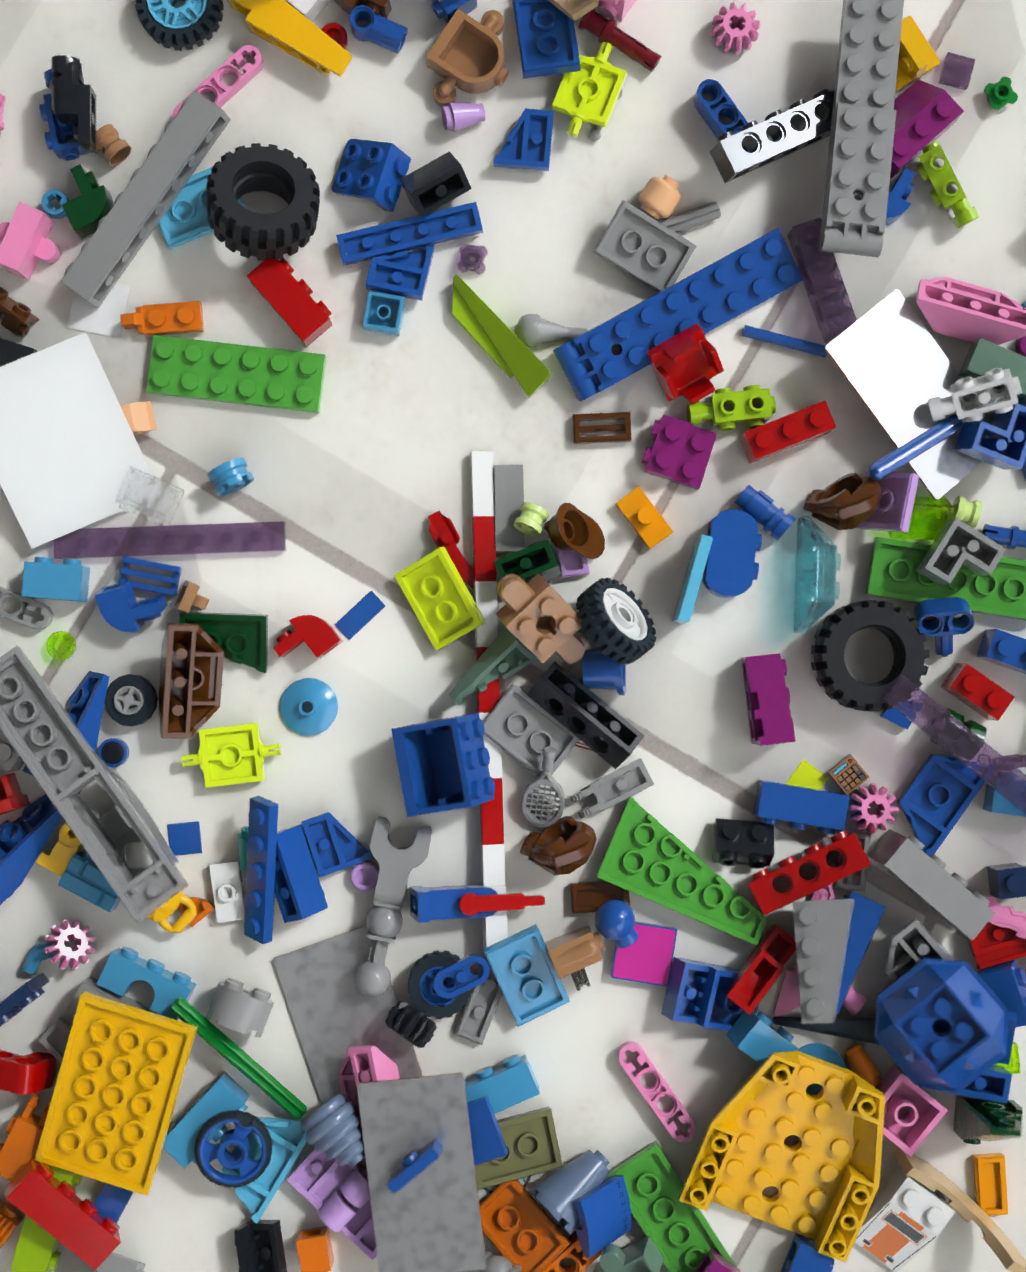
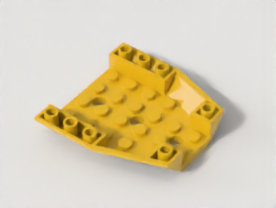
M787 1051L772 1053L710 1122L679 1196V1201L707 1211L710 1202H714L814 1239L818 1253L846 1263L880 1184L885 1094L853 1071L803 1052ZM817 1083L822 1086V1090L816 1095L808 1094L806 1088L810 1084ZM790 1135H796L800 1138L799 1143L794 1146L786 1145L784 1140ZM768 1186L778 1189L777 1194L771 1197L765 1196L762 1191Z

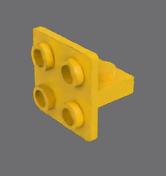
M912 16L902 19L895 92L934 69L940 63L939 58Z

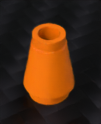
M861 1044L854 1045L845 1050L851 1071L873 1087L882 1082L879 1076L881 1072L862 1048Z

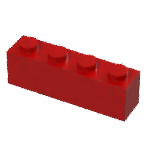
M31 1159L5 1186L6 1199L96 1270L121 1243L120 1227L112 1218L107 1216L104 1219L98 1214L97 1207L90 1200L84 1199L82 1201L76 1196L75 1189L68 1182L62 1181L60 1183L54 1178L53 1171L46 1164L41 1162L38 1165Z

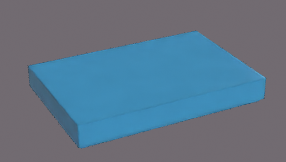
M536 924L483 949L517 1027L570 1002Z

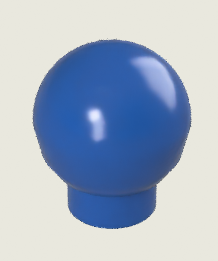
M609 900L597 909L595 926L604 938L615 941L620 949L630 946L638 939L639 935L634 929L635 916L632 908L627 903L621 900Z

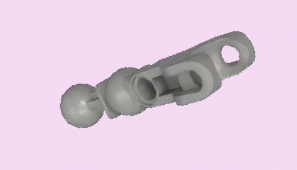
M379 816L375 821L370 841V850L380 867L372 904L374 906L366 916V926L368 928L366 938L372 940L367 961L362 963L354 974L356 989L366 997L376 998L381 996L390 986L391 974L384 965L388 944L395 943V936L402 928L403 916L400 910L403 907L409 874L413 868L421 865L428 856L432 835L431 826L424 825L420 827L414 843L408 848H399L393 845L389 839V820L386 817Z

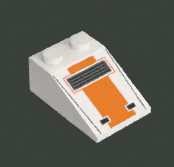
M899 1166L871 1204L855 1243L892 1271L898 1272L939 1236L955 1214V1211L937 1193L932 1192L921 1183L906 1176Z

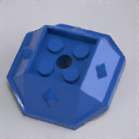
M924 957L877 994L874 1037L914 1085L959 1093L1006 1056L1008 1009L967 961ZM945 1019L950 1023V1027L946 1032L939 1033L932 1027L934 1021Z

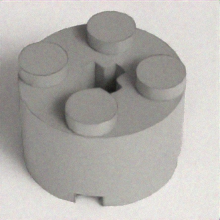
M232 978L225 980V983L219 982L206 1018L210 1020L214 1015L218 1017L216 1021L218 1025L248 1035L249 1030L257 1031L255 1037H261L274 1002L270 1000L271 993L259 988H255L253 992L243 989V982Z

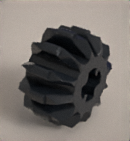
M398 1001L391 1008L385 1020L389 1028L418 1048H424L426 1043L433 1037V1033L437 1028L435 1022L405 1001Z

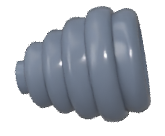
M339 1093L301 1122V1128L306 1132L305 1139L310 1145L314 1144L316 1150L320 1153L325 1152L330 1160L336 1159L339 1166H344L348 1163L351 1168L365 1157L362 1152L365 1150L362 1139L363 1133L362 1128L359 1126L361 1118L355 1113L357 1111L355 1104L352 1101L347 1102L345 1095Z

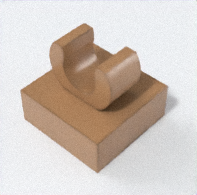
M185 580L174 606L189 613L192 605L205 610L209 599L197 594L200 588L199 585Z

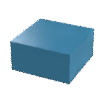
M369 291L363 329L399 336L406 302L405 298Z

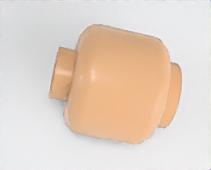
M667 175L663 179L652 177L639 195V201L642 204L639 208L657 221L660 217L664 219L669 218L682 199L680 192L677 190L679 184Z

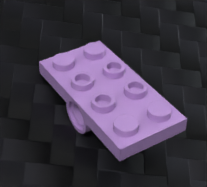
M315 1147L288 1176L287 1181L319 1210L318 1214L321 1220L331 1230L335 1232L342 1231L373 1260L377 1256L367 1170L359 1162L352 1168L348 1163L344 1166H339L336 1159L330 1160L325 1152L320 1153Z

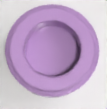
M371 861L356 864L350 875L352 884L361 891L373 889L377 884L379 868Z

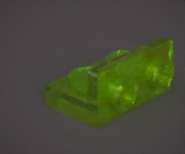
M915 495L908 533L889 531V535L891 538L935 540L946 521L953 518L954 507L945 496L934 500L931 495L928 497H917Z

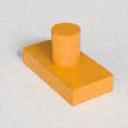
M639 486L615 504L649 550L673 533V530Z

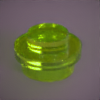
M55 632L47 640V652L52 658L57 660L69 659L75 653L76 641L68 632Z

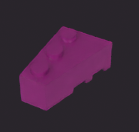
M780 653L741 658L751 743L763 746L796 742L789 706L790 692L788 687L786 688L784 676H787L785 659H781Z

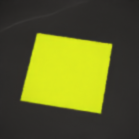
M803 759L786 784L821 790L829 777Z

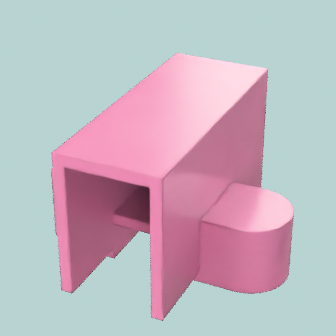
M19 202L11 222L0 224V266L8 272L30 280L38 260L48 264L56 263L60 258V250L52 241L47 239L54 222L44 212Z

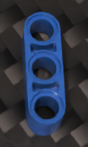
M713 79L701 82L695 95L694 106L715 137L718 138L729 131H732L733 134L741 132V128L748 124V122L721 84ZM710 93L714 96L715 100L706 101L702 98V94ZM726 116L732 123L724 125L719 121L718 117Z

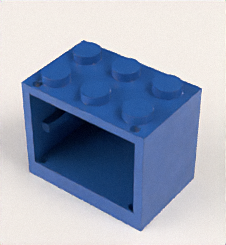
M479 712L391 729L407 817L469 808L494 799L495 783L489 773L490 755L484 745L483 735L485 728L483 721L479 718Z

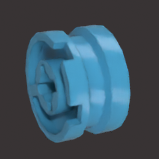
M243 457L225 462L208 472L207 476L210 482H214L216 486L214 490L218 497L236 492L254 481L252 473L246 470L247 463Z

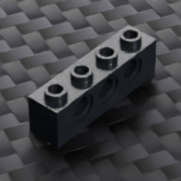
M556 661L551 664L526 694L614 769L631 755L644 737L640 731Z

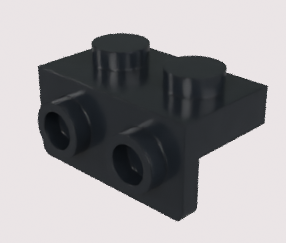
M715 819L712 862L720 863L723 866L749 865V867L756 869L770 866L774 857V824L757 821Z
M249 1220L235 1229L234 1242L237 1249L239 1272H287L280 1220H259L258 1223Z

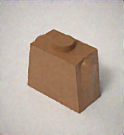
M589 925L546 941L548 953L559 979L603 960L599 950L603 949L604 945L599 933L595 932L592 934Z

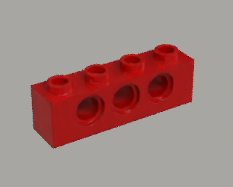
M845 830L830 837L833 843L823 848L820 843H817L805 849L806 856L795 860L792 855L778 862L780 868L769 873L768 869L765 868L751 875L753 881L749 882L748 885L763 915L765 916L870 866L871 863L856 834L848 835ZM831 850H837L843 856V861L838 867H830L826 862V855ZM804 863H812L816 867V875L811 880H805L799 874V868ZM779 875L787 877L790 881L789 889L785 892L776 891L773 887L775 877Z

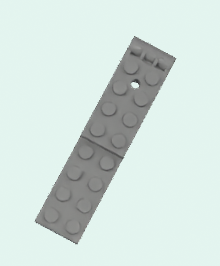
M843 0L819 238L820 251L877 258L881 254L883 233L885 232L897 111L894 110L904 0ZM853 194H857L860 200L855 199Z

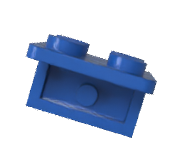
M349 139L332 185V191L337 195L369 199L384 211L394 212L402 188L399 179L406 176L411 158L393 143Z

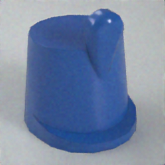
M601 648L585 650L582 658L583 681L580 682L588 689L617 690L620 696H625L626 663L619 664L618 661L610 660L609 654L605 656L601 653Z

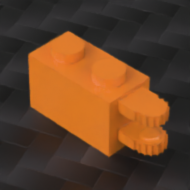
M36 1093L29 1100L24 1112L19 1117L14 1116L5 1131L9 1136L5 1144L0 1143V1176L10 1181L31 1159L35 1161L50 1106L49 1103L45 1107L42 1117L34 1114L41 1097Z

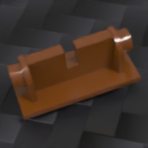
M0 287V317L2 313L5 315L1 325L15 336L25 337L30 330L27 325L38 322L39 318L31 313V309L28 306L14 301L8 296V292Z

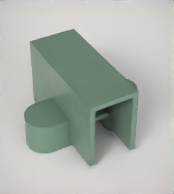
M650 1236L624 1249H621L616 1244H609L603 1249L600 1260L596 1263L593 1272H660L664 1257Z

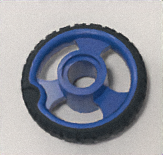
M239 1110L221 1112L210 1118L197 1135L194 1148L196 1164L201 1173L216 1185L229 1188L248 1185L258 1179L268 1167L272 1155L271 1135L265 1124L251 1113ZM226 1123H234L235 1129L225 1132L219 1144H212L207 1141L211 1132L217 1127ZM252 1131L257 1133L262 1145L259 1161L252 1160L248 1156L249 1138L247 1135ZM229 1145H237L241 1149V1151L237 1153H231L226 1149V1147ZM218 1158L219 1163L227 1169L239 1168L240 1174L228 1175L221 1173L213 1168L210 1162Z

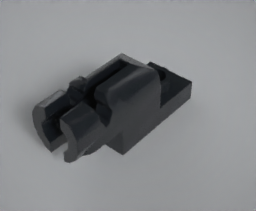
M67 55L53 56L51 59V73H54L55 78L51 81V108L60 123L74 124L75 142L79 143L85 153H96V94L91 85L84 84L80 59Z

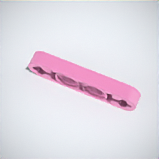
M244 45L195 90L201 95L205 92L215 94L216 98L213 103L221 108L262 70L264 62L259 49L253 45ZM247 55L250 58L254 57L255 64L246 63L244 58ZM236 64H238L240 69L242 68L244 72L242 76L239 70L235 67ZM224 74H235L237 77L236 82L232 86H224L221 83ZM183 101L174 109L173 120L180 112Z
M633 1041L623 1043L618 1050V1059L625 1072L670 1135L678 1142L691 1140L695 1135L696 1126L690 1114L643 1048ZM630 1049L631 1052L638 1051L636 1058L641 1065L638 1070L632 1060H624L627 1057L626 1050ZM651 1072L656 1076V1082L653 1086L644 1087L640 1083V1077L643 1073ZM662 1096H668L673 1099V1105L667 1111H662L657 1107V1101ZM675 1114H677L681 1123H689L686 1126L688 1130L686 1133L683 1134L681 1130L675 1132L678 1129L676 1122L672 1118Z

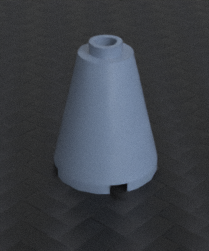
M588 1150L534 1185L529 1191L571 1235L580 1223L573 1201L605 1181L610 1172L606 1166L610 1162L598 1150L595 1153Z

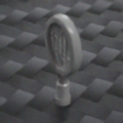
M553 747L543 748L542 774L529 782L524 789L521 800L525 819L532 826L538 828H546L556 823L562 816L565 807V795L562 787L552 777L554 758L557 752Z

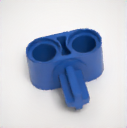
M963 598L923 600L914 608L915 619L920 624L918 627L919 632L925 633L926 636H935V653L942 655V657H948V655L953 653V635L967 633L974 627L975 621L970 605ZM957 614H964V615H962L961 617H958V618H955V617H954V616H956ZM928 616H934L932 619L924 620Z

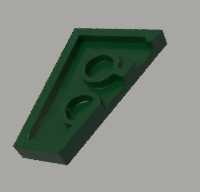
M205 612L179 613V624H198L224 650L225 658L267 673L268 615Z

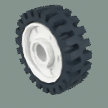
M606 577L605 579H599L589 586L577 598L576 609L579 610L577 616L579 619H582L580 622L581 627L587 629L586 636L588 639H594L592 644L596 648L601 647L603 655L607 656L609 654L610 660L618 661L619 664H631L654 647V642H656V637L654 636L656 630L652 627L654 623L651 618L647 617L649 615L648 610L641 607L643 604L641 600L634 598L636 594L633 591L628 592L627 586L623 583L619 585V581Z

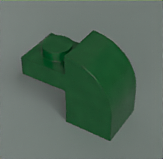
M81 164L71 168L70 171L82 195L62 204V207L73 230L83 239L95 233L98 229L99 221L112 209L113 199L111 193L104 185L99 186L93 172H86Z

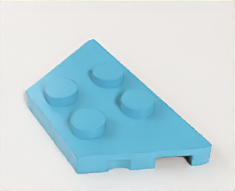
M256 1116L265 1124L271 1135V1159L268 1167L258 1179L248 1185L235 1188V1193L240 1201H244L255 1223L259 1222L307 1142L305 1139L306 1132L301 1128L303 1120ZM252 1131L247 1135L249 1138L248 1156L252 1160L259 1161L262 1145L257 1133ZM236 1145L232 1153H237L241 1149ZM225 1167L222 1168V1172H223L224 1174H228V1175H239V1174H240L239 1168H236V1169H227V1168H225Z

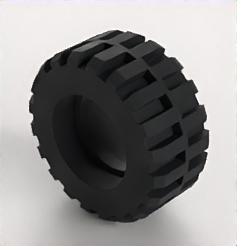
M252 143L251 147L248 148L245 145L235 148V153L233 154L230 151L221 157V162L217 161L214 164L211 174L207 179L208 223L210 228L214 230L215 237L220 242L225 241V247L232 252L237 250L240 252V256L248 259L250 256H254L259 261H266V258L273 257V260L283 259L284 254L287 253L288 256H291L298 252L299 246L301 248L305 247L310 241V236L314 235L319 213L320 189L312 169L307 168V163L302 158L293 157V152L287 149L279 150L277 149L278 146L273 144L265 147L261 146V143ZM267 191L280 196L287 202L288 206L276 213L259 214L246 209L237 200L250 192Z
M865 600L838 608L834 614L827 616L822 622L824 625L821 629H817L814 635L816 638L815 645H811L810 654H814V662H811L812 671H816L818 675L816 678L817 683L825 688V694L831 699H835L839 702L838 704L854 710L876 712L884 709L889 710L897 707V704L900 702H906L912 697L910 693L913 690L918 691L922 685V682L919 680L928 671V666H924L925 658H930L929 649L925 650L923 642L927 641L925 633H920L917 629L920 626L915 618H909L907 616L908 611L902 607L896 608L893 606V603L887 601ZM866 628L881 631L891 642L894 652V662L889 674L883 680L871 684L854 679L847 670L844 661V650L848 639L855 632Z

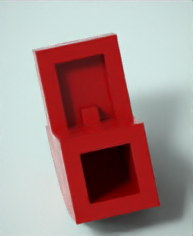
M301 615L289 620L296 631L292 633L289 629L276 639L278 644L273 649L279 657H285L305 642L314 655L321 659L341 644L343 640L331 624L324 619L312 615Z

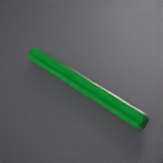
M178 997L171 1004L170 1011L184 1023L197 1026L196 1034L295 1120L302 1118L307 1111L306 1105L183 997Z

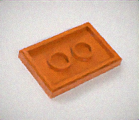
M518 1179L501 1183L479 1205L483 1233L499 1253L512 1262L513 1267L517 1264L522 1265L521 1272H543L571 1244L569 1239Z

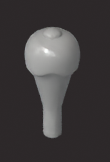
M525 314L514 327V333L527 347L534 348L537 344L574 339L588 331V329L565 327L541 319L538 314Z

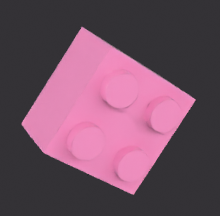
M893 1064L881 1079L882 1082L875 1086L876 1089L885 1094L883 1135L911 1157L948 1110L923 1088L914 1085L908 1076Z

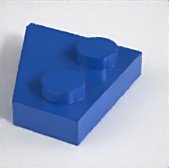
M525 109L518 119V124L507 137L502 150L494 158V167L549 171L554 111Z

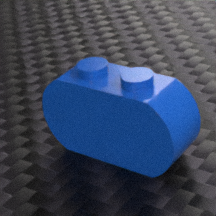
M730 509L718 514L708 524L707 535L711 536L713 541L702 579L708 591L722 598H731L744 593L751 587L753 580H757L759 563H755L756 551H760L762 544V534H758V524L755 519L747 512Z

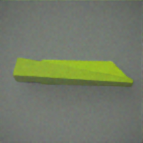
M456 274L453 277L452 317L509 379L515 376L526 395L530 398L551 379V371Z

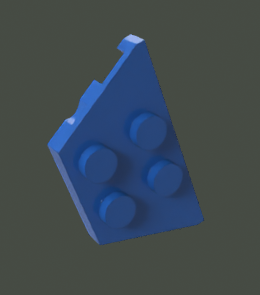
M929 755L897 800L916 838L924 845V853L929 857L932 853H936L996 766L976 761Z

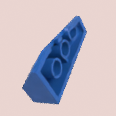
M89 671L69 698L70 707L66 712L91 748L96 752L109 676ZM25 765L23 772L34 776L27 765Z
M47 794L24 808L22 816L13 822L6 820L0 824V905L7 898L11 897L14 891L22 884L62 818V815Z

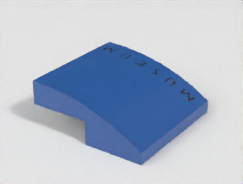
M623 1175L612 1176L573 1201L581 1223L576 1232L585 1258H590L631 1230L630 1201Z

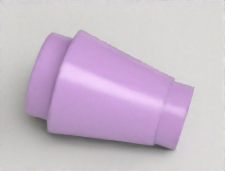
M449 102L448 106H442V120L445 130L452 129L455 132L485 121L483 104Z

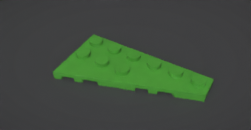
M632 797L627 798L595 877L757 946L768 918L707 866L703 860L675 835L670 833Z

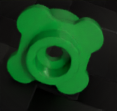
M1002 77L999 82L994 84L988 83L985 86L984 93L987 95V102L992 109L1000 110L1008 103L1014 104L1017 101L1018 95L1016 92H1013L1010 78ZM999 91L1003 92V96L999 95Z

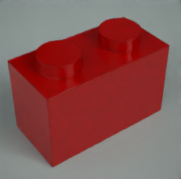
M957 663L941 686L987 720L999 721L1015 698V696L968 663Z

